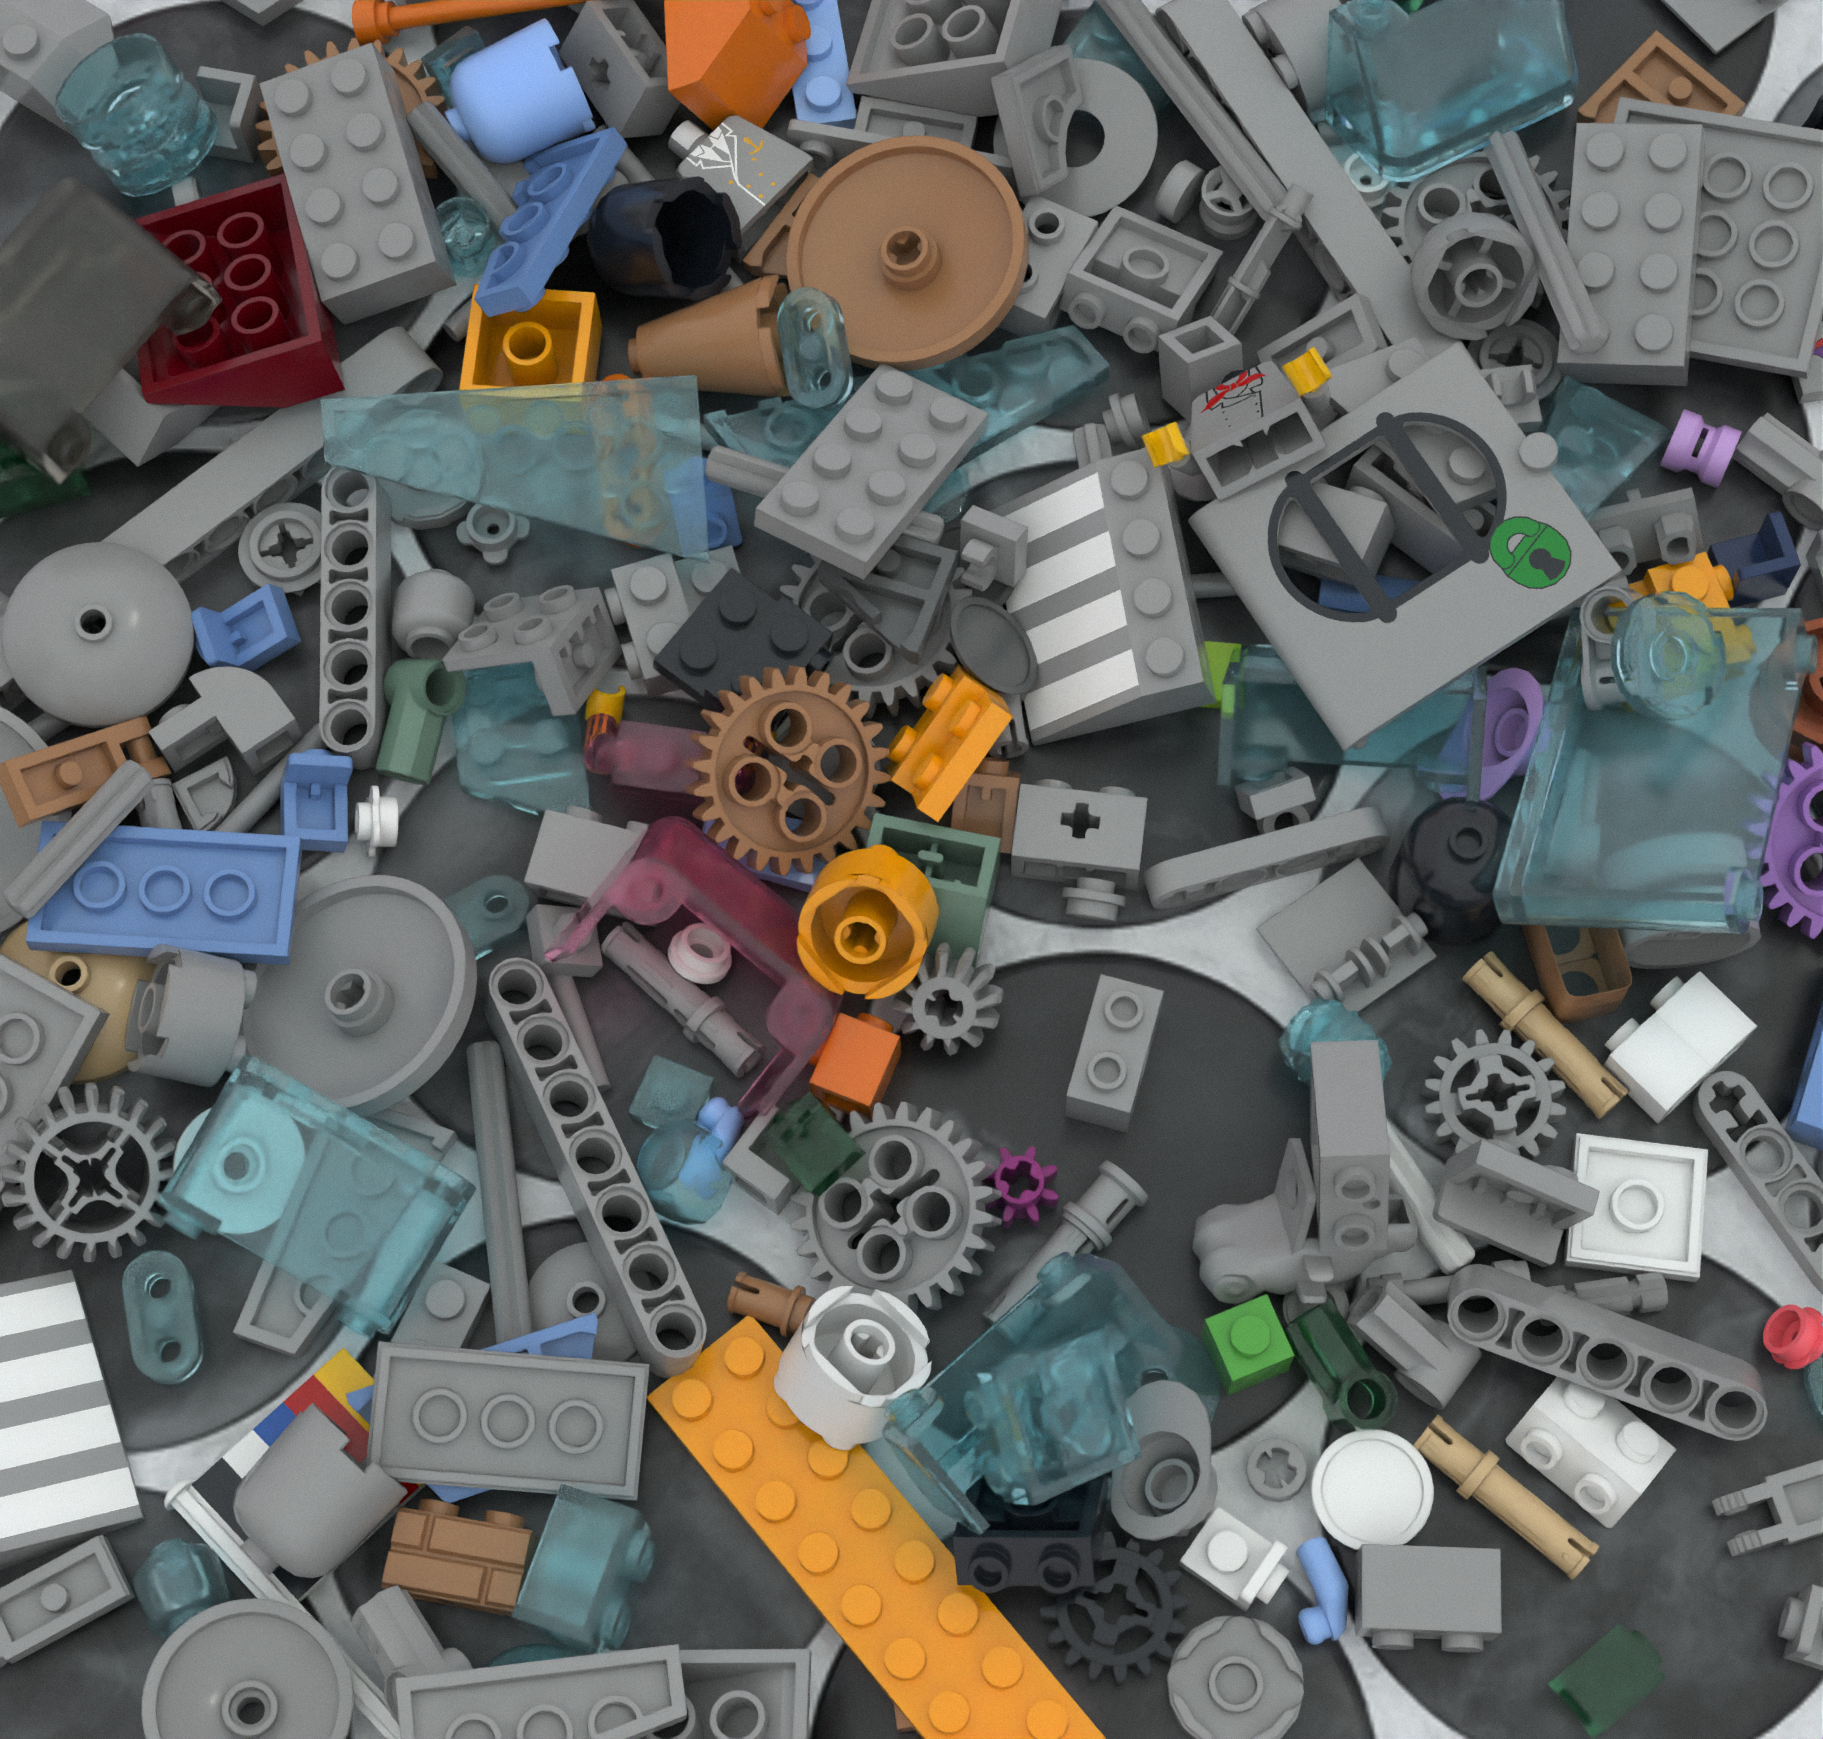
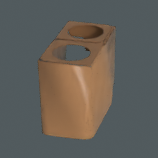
M1594 880L1582 897V894L1565 897L1563 896L1564 893L1546 894V889L1543 888L1530 892L1518 916L1542 994L1546 998V1007L1562 1025L1617 1012L1632 984V975L1611 913L1608 916L1605 901L1600 899ZM1552 912H1561L1575 920L1580 930V940L1572 951L1562 955H1555L1553 953L1542 920L1544 915ZM1594 953H1597L1599 961L1595 958L1589 957H1591ZM1571 971L1585 973L1595 981L1599 993L1587 996L1570 995L1565 988L1561 975Z

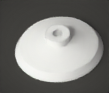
M1363 1429L1343 1435L1323 1452L1314 1469L1311 1494L1314 1509L1325 1529L1339 1542L1358 1550L1361 1544L1404 1545L1415 1537L1425 1525L1430 1515L1434 1497V1486L1426 1461L1411 1443L1388 1431Z

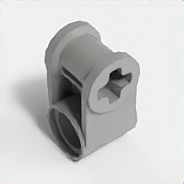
M1604 586L1593 590L1583 601L1579 617L1583 652L1581 683L1584 701L1588 710L1600 711L1603 709L1604 704L1640 701L1644 707L1655 706L1659 697V673L1654 655L1652 611L1649 602L1642 594L1632 589ZM1621 599L1628 609V621L1622 630L1613 634L1605 625L1604 613L1612 601ZM1613 678H1631L1628 682H1610Z

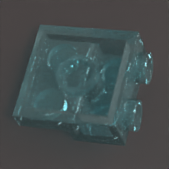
M1090 1326L1041 1348L1020 1349L967 1372L971 1390L967 1391L964 1395V1408L971 1423L976 1428L984 1430L991 1455L983 1460V1473L990 1488L996 1494L1003 1495L1004 1502L1035 1506L1142 1457L1105 1327Z

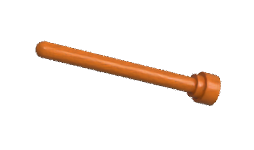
M355 0L352 6V23L356 38L361 46L371 42L374 43L376 40H380L382 45L391 41V37L399 36L400 30L575 5L595 0H435L396 6L393 1Z

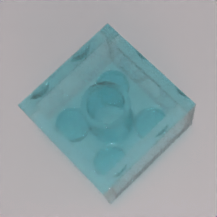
M561 1483L511 1617L528 1634L587 1655L601 1654L603 1650H608L610 1645L620 1648L627 1634L633 1614V1609L626 1606V1600L634 1580L642 1583L645 1581L657 1548V1544L650 1541L652 1531L640 1511Z

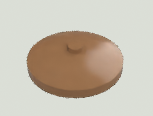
M912 135L885 139L869 144L841 159L807 193L799 206L789 232L786 248L787 279L795 304L810 329L828 348L841 357L872 369H877L880 364L889 365L900 371L931 368L955 359L977 346L1006 317L1017 299L1026 275L1029 258L1028 230L1022 209L1008 181L996 166L975 150L958 142L933 136Z

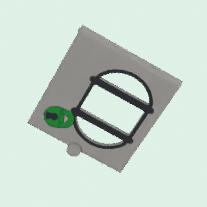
M1458 342L1321 430L1320 433L1327 447L1221 501L1218 498L1214 499L1188 519L1192 529L1344 752L1352 747L1355 749L1363 748L1366 746L1369 736L1586 598L1593 590L1603 587L1622 574L1620 566L1550 471L1558 459V446L1555 439L1543 432L1533 433L1526 437ZM1406 426H1430L1449 431L1470 443L1484 458L1492 472L1497 489L1496 512L1487 536L1480 537L1477 535L1404 432ZM1380 440L1387 442L1464 552L1460 557L1394 599L1387 597L1311 487L1314 482ZM1295 501L1299 504L1370 607L1367 613H1345L1323 607L1306 597L1289 579L1281 563L1278 548L1280 523L1289 502Z

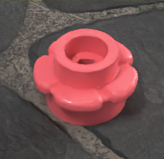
M1792 1304L1785 1305L1776 1310L1768 1319L1763 1332L1764 1345L1771 1352L1773 1359L1779 1364L1784 1363V1366L1791 1370L1803 1368L1817 1360L1823 1353L1822 1314L1815 1308L1805 1307L1802 1309Z

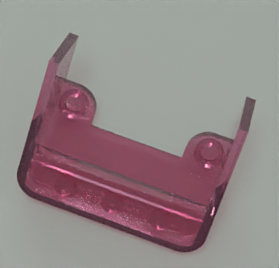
M677 816L661 818L644 829L543 955L552 963L571 956L611 906L634 923L654 925L667 920L683 904L781 986L768 1005L766 1024L771 1037L782 1048L736 1105L744 1119L766 1116L828 1037L847 992L844 991V994L840 995L827 990L804 967L797 950L796 939L798 937V920L800 915L797 910L740 862L732 858L727 851L691 821Z

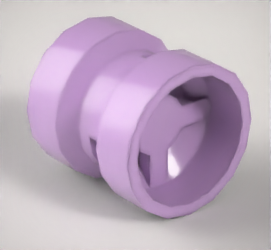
M1684 409L1660 466L1676 473L1688 470L1697 474L1701 483L1718 489L1742 431L1727 425L1718 428L1712 427L1704 423L1701 415ZM1698 438H1702L1704 443L1698 457L1695 458L1691 456Z

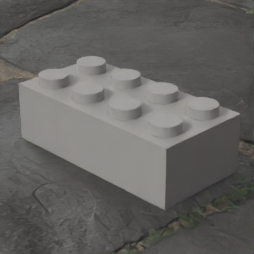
M372 42L259 83L321 302L344 325L456 286V280L412 130L406 118L407 113L395 72Z
M1577 123L1567 247L1605 331V338L1600 342L1601 349L1598 352L1591 354L1587 351L1577 355L1569 348L1560 327L1557 363L1563 382L1687 386L1705 160L1703 124Z

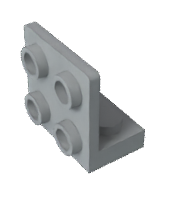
M563 585L549 589L536 596L520 598L517 593H505L492 598L484 605V611L473 624L459 634V640L442 660L447 672L532 661L535 668L534 673L537 686L545 694L554 717L576 714L621 656L622 649L599 587L574 590L572 586Z

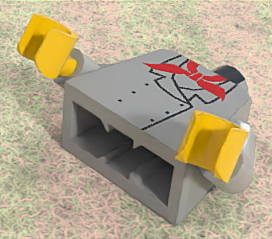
M1315 346L1295 360L1283 365L1282 369L1286 375H1283L1272 361L1263 362L1248 371L1236 370L1230 372L1225 376L1221 385L1199 395L1192 402L1191 424L1187 427L1183 436L1177 422L1142 435L1141 437L1153 467L1157 468L1166 464L1186 475L1196 476L1204 474L1218 500L1221 501L1327 447L1312 416L1319 415L1328 407L1331 394L1327 381L1333 376Z

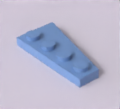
M615 127L548 147L525 159L523 167L529 173V179L518 182L511 197L518 205L517 212L504 218L499 230V234L506 242L491 252L474 298L488 317L513 310L518 313L525 312L534 307L543 298L546 282L555 267L568 256V245L579 227L591 217L593 203L602 188L614 178L616 174L615 166L628 146Z

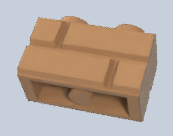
M420 1499L418 1510L405 1507L399 1508L392 1533L391 1548L388 1551L382 1578L383 1590L398 1585L401 1590L407 1589L414 1600L522 1619L539 1545V1538L533 1530L524 1529L525 1518L491 1510L485 1512L484 1521L458 1517L459 1506L433 1499Z

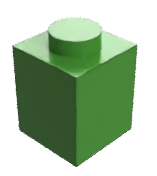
M1267 1294L1216 1314L1204 1321L1201 1337L1227 1396L1289 1371L1295 1355Z

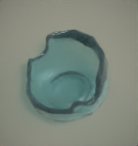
M681 1119L661 1124L646 1137L637 1155L636 1172L654 1211L665 1218L685 1225L706 1223L721 1209L732 1182L731 1173L719 1164L716 1156V1149L723 1146V1141L717 1136L712 1135V1132L700 1122L692 1119Z

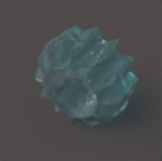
M1316 997L1309 1005L1303 1006L1290 1020V1023L1285 1027L1283 1035L1278 1040L1280 1050L1284 1054L1285 1064L1297 1073L1299 1081L1305 1082L1309 1087L1310 1042L1378 1040L1382 1082L1385 1080V1074L1393 1065L1390 1055L1386 1052L1388 1049L1387 1044L1373 1032V1025L1367 1024L1359 1018L1357 1011H1349L1339 1001L1333 999L1328 1001Z

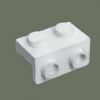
M1556 1377L1506 1438L1508 1446L1607 1528H1612L1677 1450L1617 1399Z

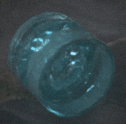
M143 33L125 35L98 47L77 64L64 79L56 95L55 112L85 150L92 151L93 159L120 193L133 197L155 194L176 184L199 165L210 152L218 135V118L191 83L183 80L181 70L152 35Z

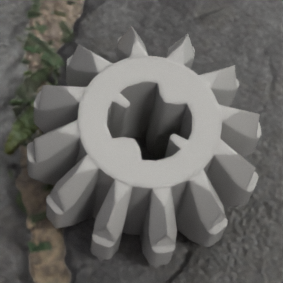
M940 943L936 950L935 960L926 953L916 976L892 1000L893 1010L908 1013L900 1026L903 1034L913 1033L919 1029L924 1032L920 1044L923 1051L930 1050L936 1038L943 1039L944 1049L950 1056L957 1053L961 1038L975 1048L983 1041L984 1034L982 1028L994 1029L998 1024L1000 1014L993 1006L1002 1002L1004 996L1003 989L996 985L988 984L995 973L993 964H983L976 969L971 966L976 953L972 947H967L962 952L960 960L952 958V950L948 943ZM939 990H949L951 1000L958 1001L955 1008L947 1007L945 998L937 997Z

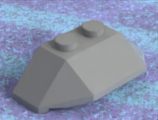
M0 0V91L89 146H92L127 104L121 79L112 20L109 14L86 0Z

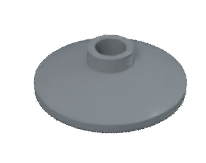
M588 1242L567 1246L552 1254L538 1267L528 1284L533 1332L595 1312L598 1319L597 1334H595L592 1359L626 1362L638 1352ZM645 1271L635 1272L630 1275L631 1281L641 1290H653L650 1279ZM584 1292H593L599 1296L598 1306L589 1313H581L575 1309L577 1297Z

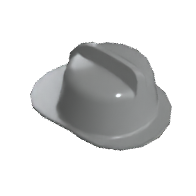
M1159 1380L1141 1386L1128 1397L1116 1417L1112 1437V1482L1110 1491L1112 1513L1120 1527L1137 1539L1157 1541L1171 1536H1188L1190 1529L1204 1520L1210 1512L1218 1492L1217 1475L1211 1464V1427L1208 1410L1198 1394L1184 1384L1175 1381Z

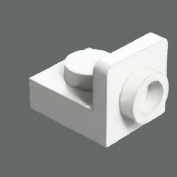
M1220 1506L1216 1507L1179 1562V1566L1245 1612H1247L1256 1597L1265 1604H1268L1290 1572L1289 1569L1280 1564L1288 1549L1287 1546L1278 1540L1274 1544Z

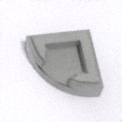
M226 756L173 783L172 789L193 829L214 831L234 810L238 785L234 768Z

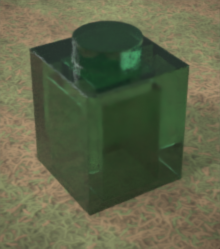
M1618 1624L1552 1679L1548 1685L1588 1733L1595 1738L1605 1732L1667 1678L1657 1667L1662 1663V1658L1651 1642L1639 1631L1634 1629L1631 1633H1628L1621 1624Z

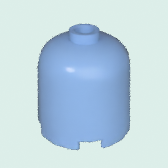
M546 18L468 56L457 64L451 75L449 91L454 108L444 112L448 123L465 142L471 141L479 155L491 163L500 165L516 163L548 147L567 142L596 129L591 119L593 118L592 112L571 66L566 69L564 68L555 47L560 42Z

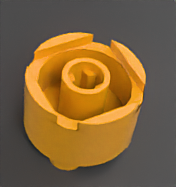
M873 845L867 849L853 850L833 859L817 876L799 915L798 937L796 939L797 950L800 960L808 973L824 988L843 995L844 991L865 995L864 999H881L902 990L918 973L940 915L939 906L931 884L913 863L899 856L894 849L886 845Z

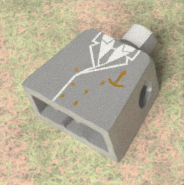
M738 115L728 116L710 135L691 120H686L675 129L668 142V148L683 160L676 170L677 178L702 177L716 192H726L730 196L739 216L742 237L741 249L732 250L731 255L738 263L743 261L810 172L815 175L814 161L809 154Z

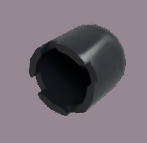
M699 176L638 181L614 187L598 202L589 219L587 231L589 258L599 277L612 290L637 298L698 301L717 295L729 284L732 278L731 274H726L730 266L732 250H739L742 245L739 216L730 196L726 192H716L705 182L704 178Z
M1456 796L1431 804L1411 822L1389 871V896L1406 917L1414 912L1423 920L1428 929V934L1422 938L1438 945L1466 946L1471 944L1474 939L1490 934L1497 926H1501L1506 921L1524 872V845L1515 823L1494 804L1477 797Z

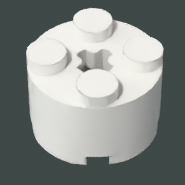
M840 1286L821 1295L812 1305L784 1349L779 1361L778 1372L774 1377L773 1384L776 1393L781 1399L786 1401L796 1417L811 1430L820 1434L828 1445L838 1450H850L857 1444L875 1441L889 1433L926 1382L931 1371L932 1361L928 1363L926 1351L930 1341L924 1325L906 1304L891 1294L877 1289L870 1296L851 1292L854 1286Z

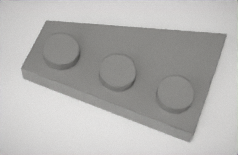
M1415 336L1329 369L1333 377L1327 381L1331 394L1329 404L1344 416L1431 359ZM1406 426L1404 428V432L1461 512L1497 499V489L1492 472L1481 454L1470 443L1449 431L1435 427ZM1380 440L1374 443L1394 461L1393 469L1423 495L1387 442Z

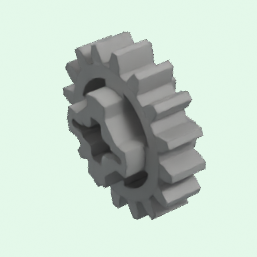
M1483 1029L1475 1031L1472 1045L1469 1049L1458 1038L1451 1041L1448 1053L1452 1061L1440 1056L1435 1057L1430 1070L1439 1079H1426L1421 1094L1425 1097L1436 1100L1425 1106L1422 1112L1423 1121H1439L1440 1123L1432 1138L1435 1145L1451 1140L1456 1145L1452 1154L1454 1156L1481 1139L1500 1140L1513 1145L1519 1150L1520 1156L1533 1162L1536 1161L1540 1154L1535 1141L1551 1146L1558 1133L1548 1123H1560L1566 1114V1107L1554 1103L1552 1100L1560 1097L1566 1087L1564 1081H1548L1546 1077L1555 1064L1552 1057L1538 1062L1531 1057L1536 1042L1529 1039L1520 1049L1511 1046L1512 1038L1510 1031L1503 1030L1497 1043H1489ZM1503 1065L1513 1068L1514 1070L1519 1072L1522 1075V1077L1510 1071ZM1471 1067V1085L1458 1088L1456 1093H1451L1454 1079L1462 1071ZM1485 1091H1491L1496 1101L1506 1100L1502 1111H1495L1491 1101L1481 1102ZM1530 1109H1536L1535 1118L1531 1126L1517 1136L1515 1131L1518 1126L1516 1116L1528 1114ZM1463 1125L1473 1128L1482 1134L1484 1138L1471 1133Z

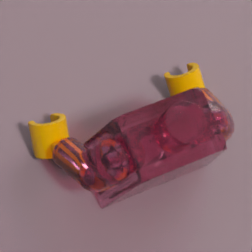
M619 685L618 693L615 694L603 693L595 688L587 698L584 715L587 723L582 759L587 769L595 774L610 775L608 788L610 791L704 803V797L685 792L686 786L701 778L700 771L684 766V760L692 757H702L703 748L689 739L690 733L707 735L709 733L622 720L626 696L625 687ZM777 730L775 732L771 731L772 737L776 741ZM747 738L744 739V746L761 757L763 748L755 741L752 743ZM750 763L744 765L735 777L737 792L746 787L753 775L754 768Z

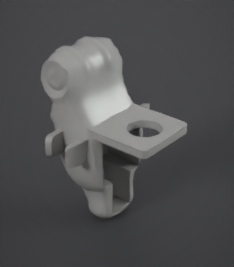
M1289 1138L1274 1193L1248 1204L1219 1205L1199 1216L1196 1220L1192 1249L1200 1260L1199 1276L1218 1301L1239 1304L1251 1300L1264 1291L1278 1295L1297 1291L1299 1300L1302 1303H1326L1327 1293L1325 1286L1352 1279L1365 1271L1374 1260L1394 1252L1408 1251L1414 1246L1418 1233L1415 1213L1402 1195L1389 1194L1388 1251L1319 1252L1314 1182L1301 1139Z

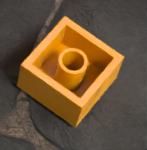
M474 284L458 394L468 427L589 436L591 423L590 400L596 384L603 328L595 292L545 289L543 298L534 307L525 312L518 313L513 310L488 317L474 300L479 285Z

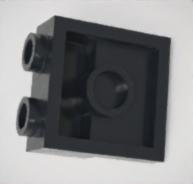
M731 567L654 658L653 668L709 711L722 713L725 708L720 701L718 692L723 689L741 696L739 677L742 675L753 676L762 686L764 667L778 668L784 679L790 665L804 667L807 680L815 670L825 672L834 659V655L829 652L833 632L785 596H782L777 602ZM785 710L779 711L774 716L771 722L772 732H775L789 716ZM746 737L752 743L754 742L752 737Z
M973 1466L953 1534L957 1585H972L977 1590L985 1593H995L1011 1586H1041L1048 1592L1055 1594L1066 1593L1080 1586L1095 1587L1103 1551L1101 1523L1109 1491L1107 1467Z

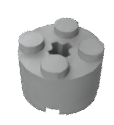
M1266 0L1242 15L1244 25L1306 115L1369 81V65L1363 47L1361 46L1351 51L1352 44L1348 32L1353 30L1354 26L1339 0Z
M166 944L156 945L145 961L146 963L157 965L151 981L138 979L131 1000L125 1032V1050L136 1052L138 1059L128 1062V1068L132 1072L212 1087L219 1081L224 1071L236 1073L242 1065L246 1051V1037L243 1034H239L243 1010L250 1007L255 996L257 975L254 971L243 969L242 964L237 960Z

